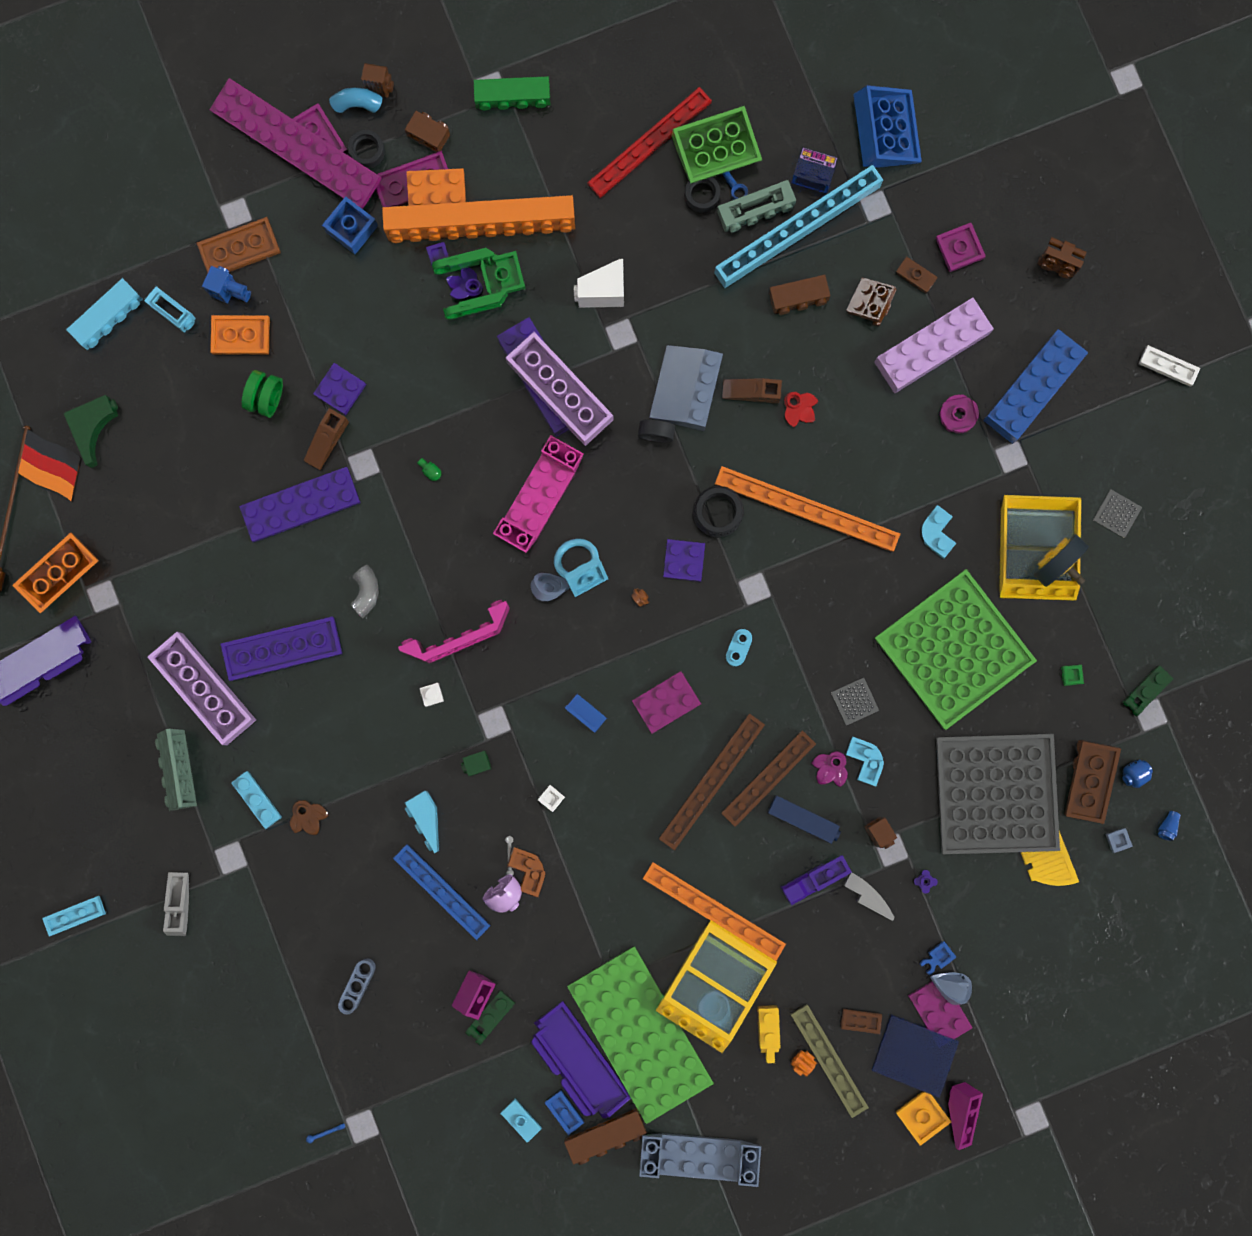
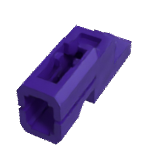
M840 855L828 863L821 864L781 886V889L788 902L793 905L810 894L820 891L847 876L852 871L843 855Z

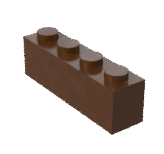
M635 1108L565 1138L564 1143L573 1165L576 1163L582 1165L588 1162L592 1156L601 1157L607 1154V1150L611 1148L616 1150L626 1145L625 1142L641 1140L643 1135L646 1134V1128L638 1109Z

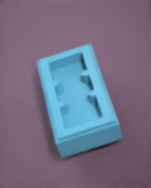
M516 1099L501 1112V1115L526 1142H529L542 1129Z

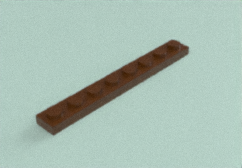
M750 713L662 833L659 838L662 842L673 850L677 848L763 729L764 723Z

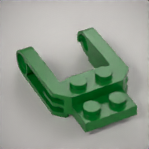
M483 248L434 261L432 263L434 274H445L481 264L488 292L486 296L462 301L458 305L443 308L445 318L454 319L501 307L508 296L507 293L526 289L516 251L496 255L491 250Z

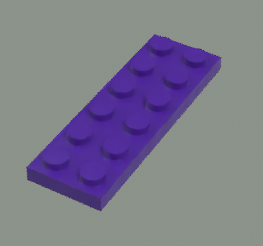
M344 467L239 507L251 540L254 543L360 504L361 502L349 469Z
M334 617L221 643L229 681L343 654Z

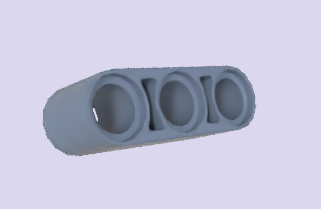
M363 959L356 965L338 1003V1008L343 1014H350L357 1009L375 972V963L371 959ZM362 963L370 966L369 973L362 972ZM354 981H358L361 984L362 988L360 991L353 989L352 984ZM345 999L352 1001V1009H347L344 1006Z

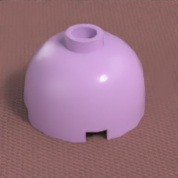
M509 874L499 879L498 882L500 884L494 889L491 886L483 896L485 904L491 910L498 913H504L508 910L512 912L519 906L518 901L522 894L521 886L516 878Z

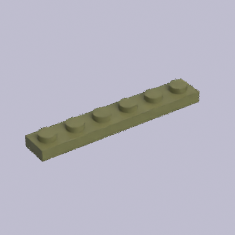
M806 1004L791 1013L796 1025L850 1116L853 1118L868 1109L869 1107L809 1006Z

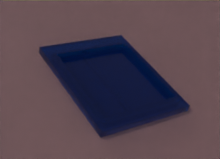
M891 1015L872 1071L940 1098L959 1041Z

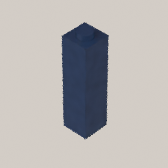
M776 795L767 811L768 814L831 844L833 841H837L841 833L839 825Z

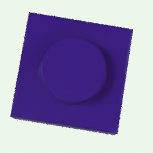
M444 242L426 247L431 265L436 260L449 257Z

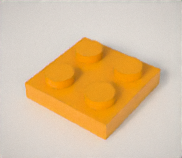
M927 1088L896 1111V1114L920 1146L951 1123Z

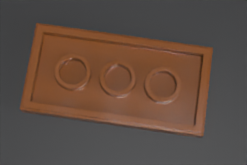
M267 217L197 242L207 273L211 266L216 268L221 266L231 272L281 253Z

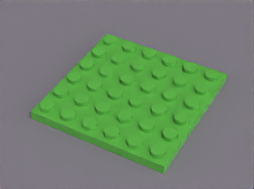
M967 569L874 638L944 730H947L1037 661Z

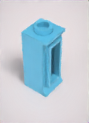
M157 286L144 300L151 308L181 331L185 332L194 325L196 318L193 314ZM160 297H163L183 313L178 320L155 304Z

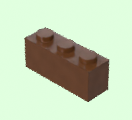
M825 275L770 287L768 292L773 313H779V315L787 314L793 309L798 311L805 310L808 306L814 304L822 306L830 299Z

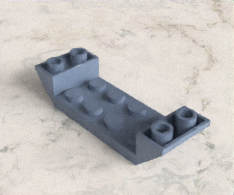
M667 1133L643 1135L639 1177L679 1176L736 1181L738 1185L758 1187L761 1145L736 1139Z

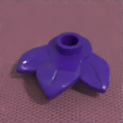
M469 267L461 269V276H449L446 278L449 287L453 289L450 296L455 299H465L468 296L477 297L482 292V284L477 280L476 272Z

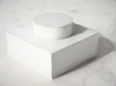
M439 683L420 688L425 707L444 702Z
M549 785L538 801L553 812L565 797Z

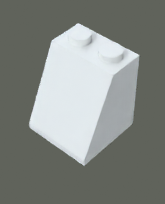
M618 259L577 279V285H574L575 302H578L579 308L624 307L623 259Z

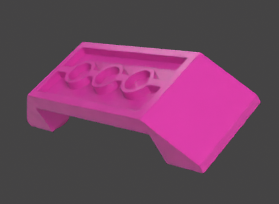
M550 435L541 450L542 454L505 518L502 517L493 532V535L525 553L528 552L537 540L575 475L584 455Z
M502 600L492 603V607L488 608L494 623L486 622L480 625V629L476 631L470 629L461 633L462 637L454 639V637L446 639L443 641L444 644L439 647L433 645L426 648V652H424L421 642L410 638L401 642L402 646L398 647L399 651L427 663L434 662L499 634L510 607L506 601L502 602Z

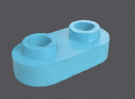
M740 629L733 635L726 653V661L731 666L741 665L746 658L752 642V635L748 630ZM741 635H744L746 637L745 642H741L739 640V637ZM733 653L739 654L738 660L732 658Z

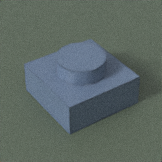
M1126 828L1106 834L1112 853L1133 847Z

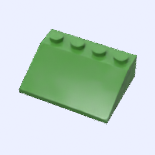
M745 106L674 128L672 131V138L690 184L762 161Z

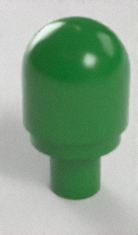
M421 458L417 462L423 468L422 472L429 480L436 481L441 477L440 468L431 461L427 463Z

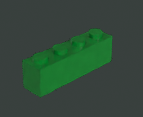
M549 76L474 80L476 109L489 110L490 108H499L505 110L509 107L525 109L528 106L544 108L550 105Z

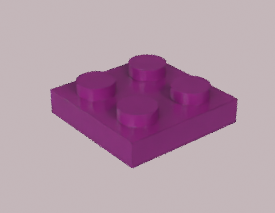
M972 223L940 234L935 238L949 272L986 257Z

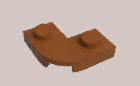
M514 847L507 867L524 872L520 885L521 891L537 898L545 878L543 865L536 855Z

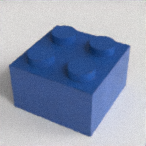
M345 196L322 226L327 234L353 254H356L378 227L375 218Z

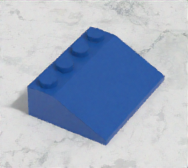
M867 85L853 94L863 167L873 165L879 168L921 163L912 90Z

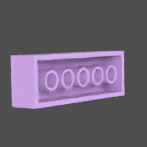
M971 298L878 356L874 363L893 392L897 393L988 336L994 328L975 299Z
M535 332L506 357L507 364L585 446L613 421V415Z
M176 632L148 656L149 660L222 745L231 743L256 721L254 716L183 633Z

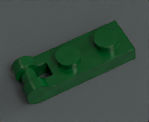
M1160 665L1157 666L1130 693L1122 704L1125 707H1129L1133 715L1139 716L1173 678ZM1136 698L1141 702L1139 705L1134 702Z
M500 990L483 1010L479 1020L476 1019L465 1034L471 1035L480 1046L513 1007L515 1002ZM479 1025L485 1029L482 1034L476 1030Z

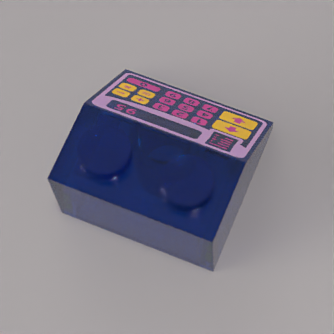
M802 147L791 183L827 194L838 158Z

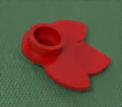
M790 392L786 395L784 399V404L787 408L785 418L789 425L795 427L799 420L806 423L815 421L812 406L818 402V399L813 394L804 393L800 395L797 392ZM795 399L797 404L792 405L790 400Z

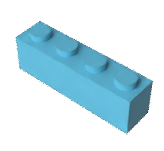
M122 278L66 330L86 350L93 348L98 344V340L103 335L109 334L112 331V327L117 322H122L126 318V314L136 309L143 299Z

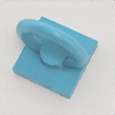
M572 539L563 543L556 551L554 556L555 569L560 576L566 579L575 597L608 580L599 559L598 551L591 542L585 539ZM575 546H582L588 549L591 554V561L578 566L571 572L563 568L562 556L568 549Z

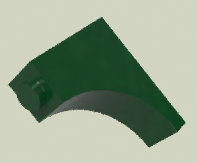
M107 395L64 413L83 461L90 468L98 465L95 456V446L101 430L109 421L118 416L116 411L118 409L117 403Z

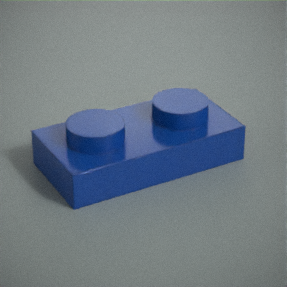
M561 1090L545 1101L549 1110L568 1135L584 1123L581 1116Z

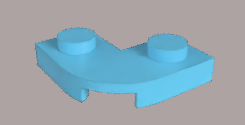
M937 505L922 525V537L925 545L944 559L956 543L941 532L952 516Z
M852 737L845 755L863 761L857 780L877 786L884 765L881 752L874 744Z

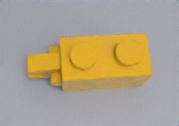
M777 1005L757 1006L759 1047L761 1053H766V1062L775 1063V1052H779L780 1048L779 1008Z

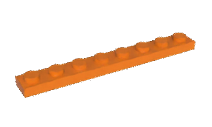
M652 862L643 877L645 881L705 918L717 923L775 961H777L786 943Z

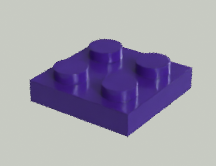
M333 363L313 395L346 416L367 384Z
M667 539L663 578L701 582L705 543Z

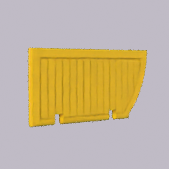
M1060 831V851L1020 852L1025 865L1029 863L1032 865V869L1027 870L1031 881L1055 886H1065L1079 882Z

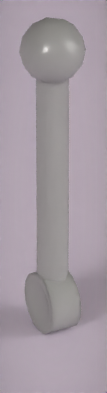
M511 836L505 838L508 847V861L511 855V843L513 842ZM508 867L506 874H511L513 876L514 871L512 870V868Z

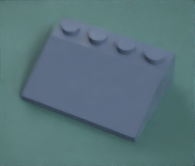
M667 345L649 418L705 431L723 354L705 349Z

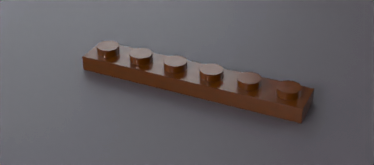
M802 730L721 814L736 827L816 743Z

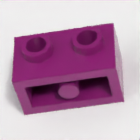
M469 970L454 999L452 1007L467 1017L479 1020L496 984L485 976Z

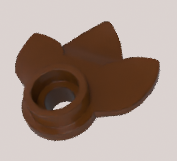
M299 800L293 805L290 827L294 833L303 829L308 834L317 835L319 832L318 820L327 818L328 813L320 804H310L306 800ZM300 807H304L306 811L304 813H300L298 809Z

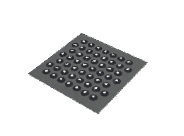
M1110 489L1093 520L1125 538L1142 507Z
M864 678L831 692L846 726L879 711Z

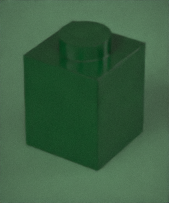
M486 751L464 757L461 763L463 773H467L468 777L492 769Z

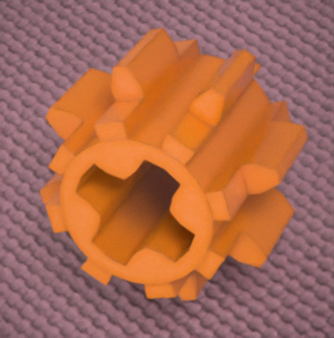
M800 1050L793 1058L791 1065L800 1076L803 1074L807 1077L817 1063L814 1061L815 1057L808 1051L803 1052Z

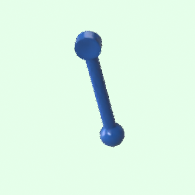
M340 1124L314 1136L309 1135L306 1141L312 1143L317 1138L345 1128V1124Z

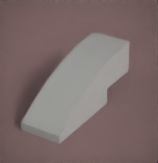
M168 872L163 932L167 936H186L189 906V874Z
M854 873L846 876L842 885L859 894L856 899L858 903L892 921L895 917L890 908L872 886Z

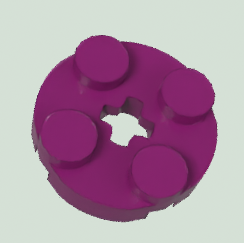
M965 395L949 397L940 410V420L947 431L954 433L969 431L976 424L979 417L977 404ZM957 409H959L960 412H964V415L961 416V419H958V417H955L954 415L957 412Z

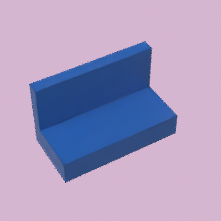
M578 694L565 707L568 712L594 733L607 719Z

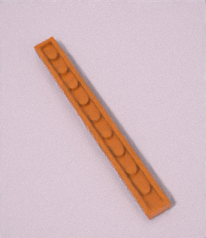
M721 466L715 482L716 486L728 487L737 494L894 552L900 533L723 466Z

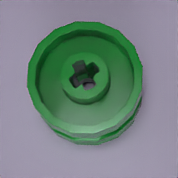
M252 371L243 391L242 409L253 413L258 409V413L268 418L273 416L282 394V378L273 375L267 378L264 372Z

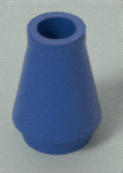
M1169 811L1168 816L1158 829V836L1167 841H1173L1177 837L1181 815L1177 812Z

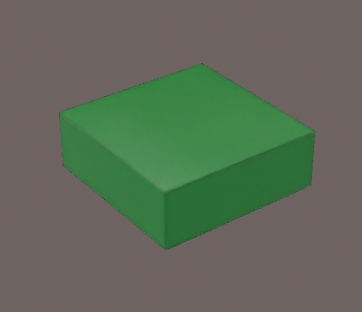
M1082 665L1061 667L1063 686L1084 684Z

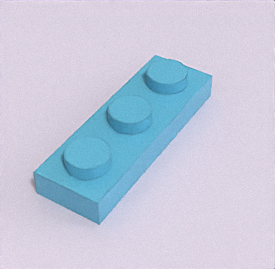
M246 771L231 782L265 829L282 818L249 771Z
M97 896L42 919L48 935L52 936L105 915L106 912L100 896Z

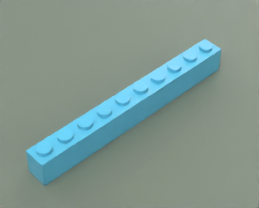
M871 165L715 267V275L724 288L728 287L879 189L883 182L882 177L875 167Z

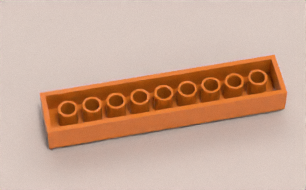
M573 195L382 207L384 232L388 241L392 243H401L403 240L419 242L421 239L437 241L440 238L455 240L464 236L467 238H477L479 235L495 237L496 234H504L505 236H513L515 233L531 235L534 232L549 234L559 230L566 233L575 229Z

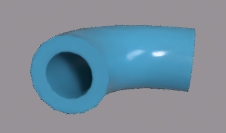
M354 87L335 93L330 97V104L339 113L351 107H361L375 113L382 104V97L368 89Z

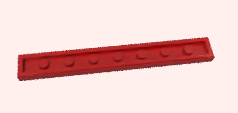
M700 87L697 88L587 182V185L601 198L672 137L674 128L686 125L710 105L712 100Z

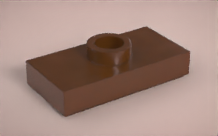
M908 257L904 259L896 271L898 276L927 294L938 278Z
M843 1009L840 1028L880 1034L882 1014Z

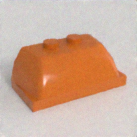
M71 532L12 586L39 613H42L99 560Z

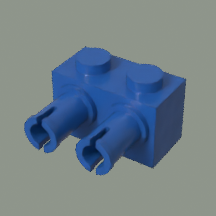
M218 266V268L210 267L202 285L210 297L227 304L232 296L248 302L251 291L247 290V286L235 282L233 276L228 273L229 270Z

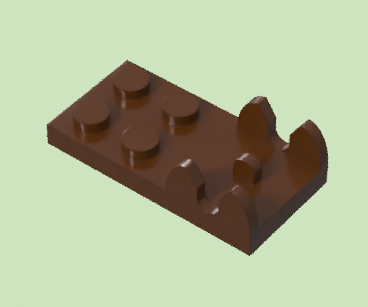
M1079 740L1077 742L1078 756L1073 760L1074 774L1064 815L1104 824L1121 748Z

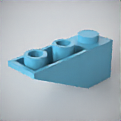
M424 791L405 802L407 806L405 810L410 818L414 817L418 833L420 835L424 834L426 838L424 842L428 850H433L436 853L439 851L437 806L428 791Z

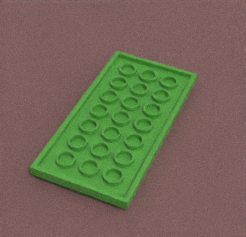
M635 946L567 986L646 1124L714 1084L682 1027L655 1011L664 996Z

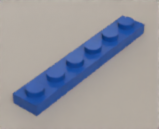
M408 844L393 858L476 940L491 926Z

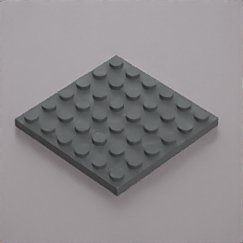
M1054 734L936 738L942 854L1060 851Z

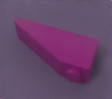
M966 1082L952 1086L948 1103L957 1150L972 1145L983 1096L982 1092Z

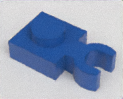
M942 941L928 952L931 958L923 959L920 965L930 964V969L926 971L929 975L934 972L935 966L938 965L942 969L954 960L956 956L945 941Z

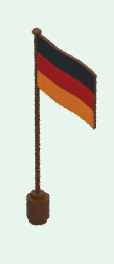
M27 425L23 427L24 434L0 540V560L19 474L39 486L60 493L72 502L81 457L68 448L44 440L31 432L30 427ZM0 568V591L3 589L6 575L5 572H2L3 568Z

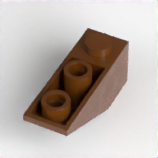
M764 378L724 380L722 399L779 404L782 380Z
M330 408L328 409L318 426L304 458L306 463L321 470L349 423L346 417Z

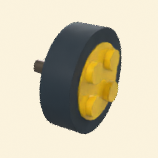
M1077 534L1068 540L1064 538L1057 544L1055 549H1051L1044 555V558L1037 564L1039 567L1033 575L1047 587L1067 572L1079 585H1082L1086 580L1073 568V565L1087 551L1089 546Z

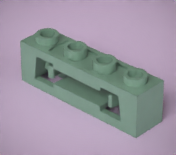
M786 180L719 205L717 214L724 231L735 232L746 224L751 226L756 224L759 219H770L778 212L783 211L785 213L792 210L795 206L796 198L789 181ZM769 197H772L771 203L747 211L743 216H740L742 210L769 200Z

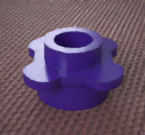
M923 870L922 874L914 879V884L918 885L923 893H929L930 888L938 883L937 879L933 878L928 870Z

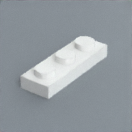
M1149 345L1146 346L1139 361L1140 365L1190 387L1193 386L1200 368Z

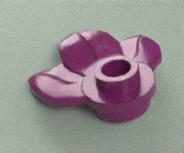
M835 751L829 755L820 754L814 758L812 764L819 768L817 773L819 784H827L834 781L837 786L841 787L845 783L848 773L845 768L846 757L843 753ZM839 759L840 763L834 764L833 760Z

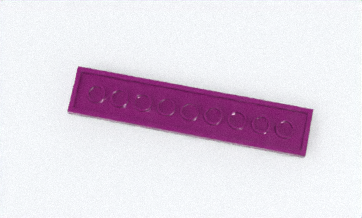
M230 78L209 109L342 198L346 196L362 209L382 180L379 175Z

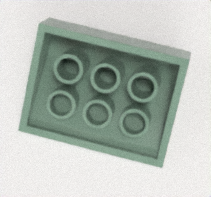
M165 729L158 733L157 739H155L156 748L160 751L159 767L163 769L164 775L161 779L162 786L166 788L167 794L165 796V805L169 807V811L197 806L185 730Z

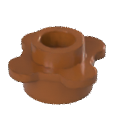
M637 588L633 590L634 593L631 596L639 606L649 603V597L643 589L639 590Z

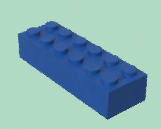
M1058 329L983 421L1014 444L1088 352Z

